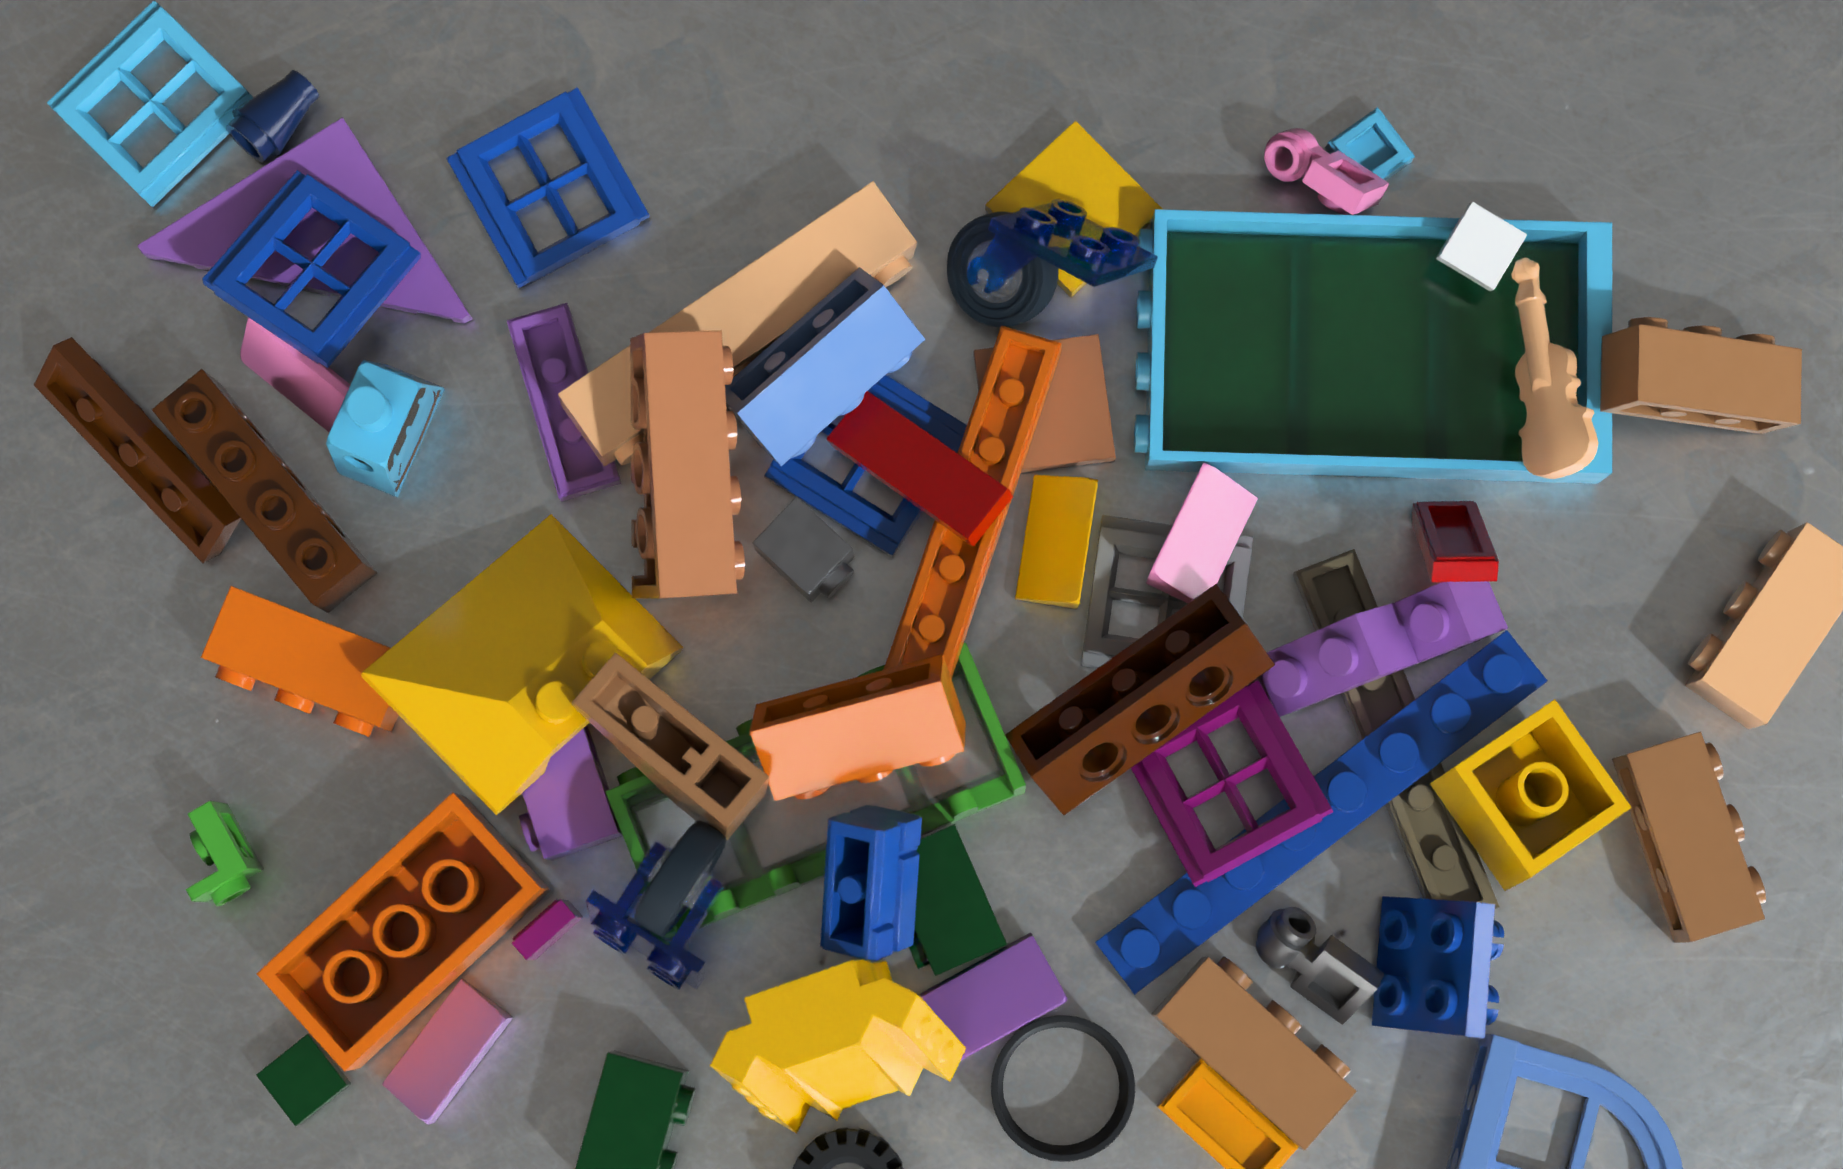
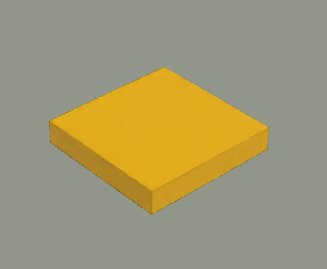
M1076 120L985 204V210L988 214L994 212L1021 214L1033 220L1044 230L1052 242L1057 256V284L1071 298L1139 235V229H1145L1151 224L1155 209L1162 210V207Z

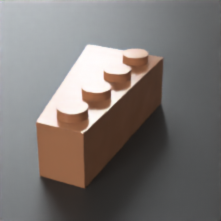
M722 330L643 333L630 338L631 424L635 430L643 429V442L635 443L633 448L631 482L635 485L636 492L639 495L644 494V507L638 509L636 520H631V544L634 548H638L640 557L644 559V575L632 576V598L660 599L737 594L736 580H742L744 577V550L740 541H734L733 515H738L741 508V490L738 478L730 476L729 450H734L737 443V423L733 411H726L725 385H730L733 379V357L730 347L723 346Z

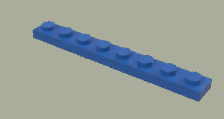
M1506 630L1314 776L1333 813L1322 818V821L1210 882L1206 881L1195 887L1188 873L1184 874L1095 943L1134 995L1543 686L1548 680ZM1285 799L1256 820L1258 826L1290 809ZM1246 829L1242 830L1240 833H1238V834H1237L1235 837H1233L1231 840H1233V839L1237 838L1238 836H1240V835L1246 833V832H1247Z

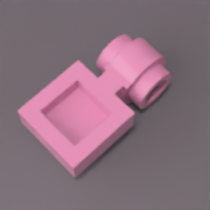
M1292 128L1277 133L1268 141L1265 147V164L1275 178L1284 182H1292L1303 178L1302 182L1319 193L1317 196L1318 200L1324 206L1341 214L1355 215L1378 205L1390 184L1340 151L1329 154L1319 146L1316 138L1310 132L1301 128Z

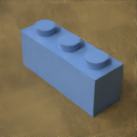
M859 267L733 377L730 385H725L726 406L730 411H733L737 420L758 445L782 466L790 458L805 453L814 444L817 435L838 416L845 415L854 410L862 402L865 392L881 378L902 368L911 358L912 351L926 339L886 287Z

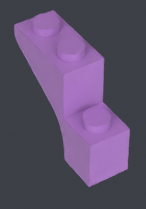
M1489 581L1441 582L1397 602L1349 616L1267 652L1275 666L1263 673L1261 677L1273 707L1279 717L1402 669L1458 650L1504 631L1508 627Z

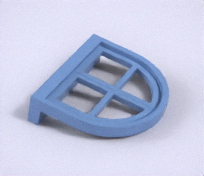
M1485 1033V1038H1480L1446 1169H1523L1496 1161L1517 1077L1586 1097L1567 1169H1584L1600 1105L1612 1113L1628 1130L1641 1153L1645 1169H1683L1675 1140L1658 1111L1636 1088L1619 1076L1587 1062L1524 1045L1518 1041L1494 1034Z

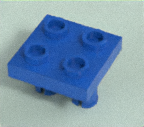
M1382 896L1376 968L1381 970L1384 975L1378 989L1374 992L1372 1026L1485 1038V1026L1492 1024L1496 1020L1499 1011L1498 1009L1487 1008V1002L1499 1003L1498 991L1489 985L1490 963L1501 955L1504 944L1492 943L1493 937L1504 938L1503 926L1494 920L1495 904Z

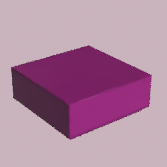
M556 899L512 938L514 940L512 944L526 960H536L578 923L583 916L569 900Z

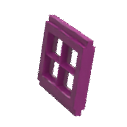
M1258 680L1248 686L1246 685L1131 767L1195 887L1206 881L1210 882L1319 823L1322 821V818L1333 813L1331 806ZM1239 717L1261 758L1229 774L1208 734ZM1197 741L1218 781L1187 797L1165 757ZM1267 768L1290 809L1258 826L1236 785ZM1225 792L1247 832L1215 849L1193 808Z

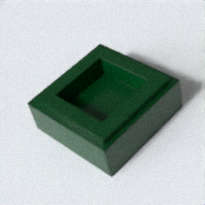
M310 1033L256 1074L295 1126L301 1125L351 1085L331 1056Z

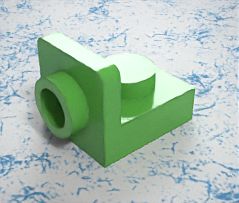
M208 801L188 813L196 829L190 833V839L204 863L208 866L215 864L218 871L187 888L186 892L192 902H208L213 900L216 906H221L247 892L251 888L247 879L264 869L228 804Z

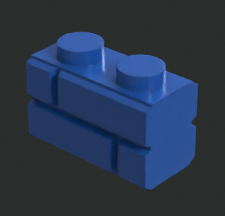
M865 805L850 810V813L844 812L828 818L820 947L824 950L866 961H877L892 955V951L899 952L913 946L919 869L917 847L920 845L922 817L875 805Z

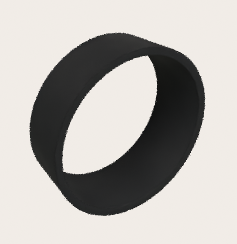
M1058 1015L1036 1020L1020 1029L1008 1040L994 1065L991 1080V1096L999 1123L1018 1146L1039 1158L1069 1162L1097 1154L1119 1136L1127 1124L1133 1109L1135 1079L1126 1052L1107 1030L1087 1019ZM1071 1028L1092 1036L1105 1047L1117 1069L1119 1095L1111 1118L1094 1136L1076 1144L1052 1145L1034 1139L1015 1123L1005 1103L1003 1079L1011 1055L1024 1040L1042 1030Z

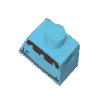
M363 360L356 371L327 438L326 445L337 472L340 475L398 497L443 395L444 387L390 365Z

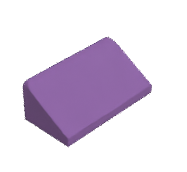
M1031 932L918 994L966 1047L961 1060L1064 1004L1068 999Z

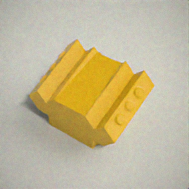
M861 959L851 960L744 997L751 1024L726 1032L710 1066L729 1082L736 1092L743 1095L748 1103L755 1106L760 1114L797 1134L810 1106L837 1121L843 1109L888 1093L900 1091L910 1097L923 1068L950 1082L966 1047L917 993L893 982L887 961L871 963L870 960Z

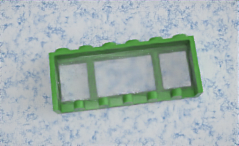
M966 642L963 643L951 679L966 721L965 748L963 752L956 753L953 758L940 765L925 767L918 763L895 769L885 778L875 782L860 783L857 780L834 785L825 793L805 800L796 799L792 796L775 801L768 784L766 795L726 841L719 860L681 919L664 937L669 940L676 939L824 877L828 818L844 812L850 813V810L865 805H875L919 815L922 817L921 836L1025 793L1026 783ZM885 665L871 669L859 676L882 671ZM752 719L736 727L738 737L726 742L764 772L750 735ZM634 767L617 776L619 786L605 792L643 888L646 891L671 850L687 829L696 821L674 804L637 767Z

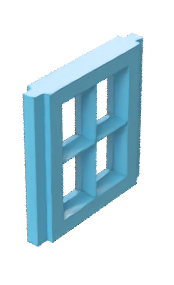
M154 0L62 87L47 104L153 208L229 134L226 126L234 119L232 111L252 99L253 96ZM164 40L187 64L153 95L131 71ZM196 71L219 95L185 126L162 103ZM122 81L145 104L117 131L110 135L88 112ZM154 112L176 136L142 167L120 143Z

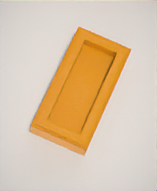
M1198 1058L1156 1105L1225 1169H1280L1298 1148L1290 1138L1251 1105L1201 1058Z

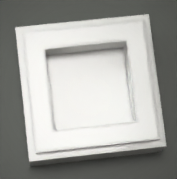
M1472 201L1467 205L1435 259L1488 291H1492L1502 278L1527 234Z

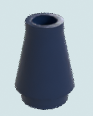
M292 70L282 80L232 111L234 119L226 126L227 131L244 151L260 162H264L271 154L279 156L310 106L319 98V93L302 74Z

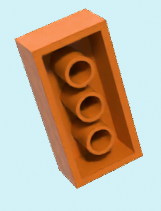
M452 792L256 974L344 1072L360 1069L541 901L551 889L465 796Z

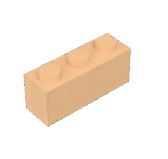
M1808 522L1788 531V533L1779 530L1770 539L1758 558V561L1765 565L1753 585L1745 581L1735 591L1723 610V613L1729 616L1730 619L1718 637L1711 633L1705 637L1688 662V665L1694 668L1695 671L1685 686L1747 729L1766 725L1843 611V546Z

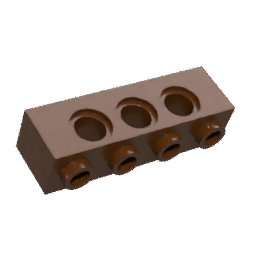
M203 369L199 370L151 409L311 604L329 613L377 574L375 569L224 387Z
M1215 584L1009 731L1005 736L1030 777L1063 815H1066L1275 666V664L1219 586Z

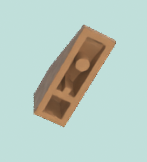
M617 653L608 660L572 701V706L674 804L695 821L705 822L721 832L727 840L766 795L770 778L767 774Z

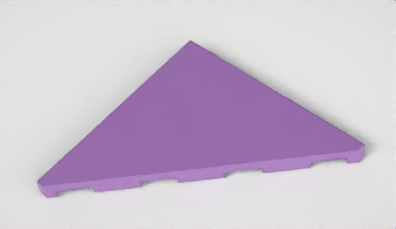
M343 117L137 245L140 251L149 259L158 261L162 259L209 271L298 170L305 176L307 174L410 242V246L420 252L421 258L382 303L381 307L414 314L416 312L451 319L453 322L463 324L472 320L471 315ZM311 208L283 242L312 260L340 226L314 208ZM350 233L322 268L351 286L379 252ZM274 251L251 278L289 287L303 269L277 251ZM315 277L302 289L303 291L330 296V294L342 296Z

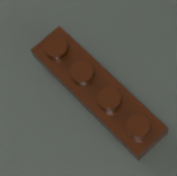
M72 337L53 345L34 386L202 563L221 554L239 524L241 517L222 494L189 461L183 451L169 440L149 419L142 408L129 398L102 369L100 364L92 359Z

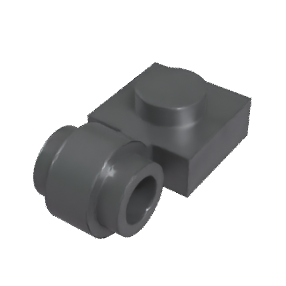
M1288 907L1274 911L1257 931L1256 950L1258 955L1266 964L1273 968L1282 969L1287 966L1291 970L1293 968L1297 970L1290 987L1343 1025L1378 989L1384 973L1332 935L1320 947L1314 944L1316 925L1313 919L1302 909Z

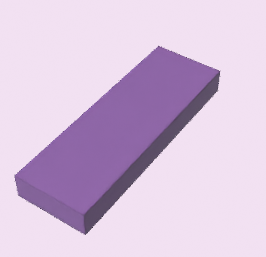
M560 304L507 320L560 501L563 502L622 484L615 461L605 467L560 404L558 393L589 373L568 304Z

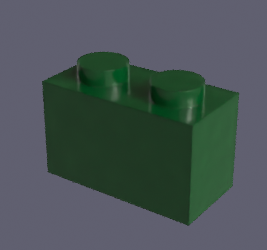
M955 824L922 838L920 845L917 847L919 869L913 946L909 947V950L918 969L930 964L934 975L937 976L1007 945Z
M615 1050L607 1052L575 1169H675L678 1152L669 1150L668 1145L674 1124L685 1126L692 1107L696 1088L685 1085L689 1070Z

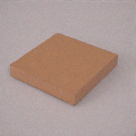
M1099 334L1053 340L1062 343V351L1021 473L1115 461L1116 455ZM993 348L974 350L978 392Z

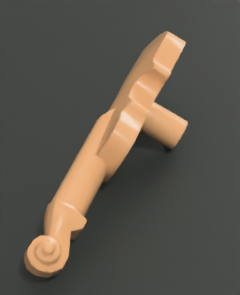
M1524 257L1515 262L1511 273L1512 279L1519 284L1515 305L1519 310L1525 353L1515 367V377L1520 388L1519 399L1525 403L1527 413L1525 425L1519 430L1518 434L1522 438V459L1526 469L1533 475L1547 479H1557L1582 470L1596 455L1598 439L1592 424L1594 410L1583 407L1577 402L1576 391L1581 385V381L1576 376L1577 358L1575 353L1568 348L1550 343L1544 304L1547 301L1546 296L1540 290V266L1537 262Z

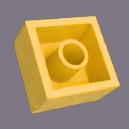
M1555 699L1430 783L1504 891L1533 877L1632 808Z

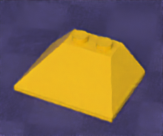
M550 514L362 672L361 677L461 780L498 815L545 773L550 757L590 723L572 706V701L615 653L650 680L682 651L683 646L635 598H632V595Z

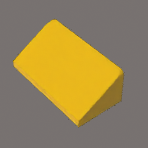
M1034 475L1015 600L1078 609L1098 479Z

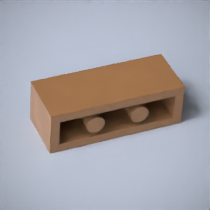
M1634 318L1628 321V328L1602 336L1600 412L1756 434H1764L1801 424L1802 349L1775 345V337L1766 334H1747L1734 339L1722 337V329L1719 327L1691 326L1683 330L1669 329L1668 321L1662 318Z
M1701 731L1612 758L1624 796L1632 807L1629 811L1674 943L1697 941L1764 920L1765 917L1760 904L1766 902L1765 888L1757 870L1753 866L1747 867L1739 844L1745 838L1741 818L1732 804L1726 805L1718 783V780L1723 778L1722 763L1713 744L1704 742Z
M1223 956L1216 964L1209 957H1202L1151 1015L1198 1058H1201L1226 1080L1251 1105L1290 1138L1298 1148L1305 1151L1357 1092L1344 1080L1351 1072L1350 1068L1324 1045L1321 1044L1315 1052L1305 1045L1295 1035L1302 1025L1274 1000L1265 1008L1246 991L1253 981L1232 961Z

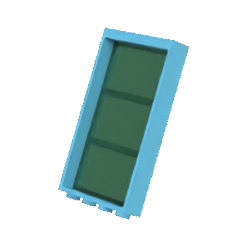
M1155 209L1150 229H1139L1138 267H1149V291L1138 290L1136 324L1137 328L1148 329L1147 352H1137L1135 390H1146V415H1135L1134 452L1145 453V470L1199 472L1203 462L1222 473L1598 484L1612 474V413L1600 412L1602 336L1612 333V223L1503 219L1526 233L1527 236L1495 289L1488 291L1435 259L1460 218ZM1524 257L1537 262L1540 266V290L1546 296L1547 301L1544 304L1550 343L1563 346L1575 353L1577 358L1576 376L1581 381V385L1576 391L1577 402L1583 407L1594 410L1592 424L1598 439L1596 455L1582 470L1557 479H1547L1533 475L1526 469L1522 459V438L1518 434L1519 430L1525 425L1527 413L1525 403L1519 399L1520 388L1515 377V367L1525 353L1519 310L1515 305L1519 284L1512 279L1511 273L1515 262Z

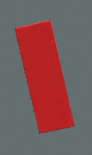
M868 391L865 392L862 402L854 410L847 413L826 438L834 449L972 547H974L1013 498L1009 489Z

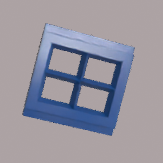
M578 87L568 93L564 92L463 146L456 150L457 153L446 158L518 288L541 279L640 225V222L650 217ZM559 124L581 163L550 179L529 139ZM518 146L539 186L509 201L488 162ZM587 174L609 214L578 229L557 189ZM546 196L568 236L537 252L516 212Z
M297 170L202 278V281L206 287L214 291L216 296L315 363H321L326 368H329L419 261L421 255L419 251L410 246V242L307 174L305 176ZM314 208L340 227L314 258L310 260L283 241L310 209ZM350 233L379 252L351 286L322 268ZM277 251L303 270L273 304L245 284L270 255ZM315 277L342 296L312 330L284 310L308 282Z
M887 375L868 390V392L958 453L967 427L965 423ZM830 423L822 432L829 436L836 425ZM805 453L790 458L782 466L773 459L771 466L764 475L767 480L791 495L797 496L807 505L891 557L894 556L922 513V510L903 498L894 514L890 515L853 492L852 490L865 472L856 463L843 483L840 484L803 461L802 458Z

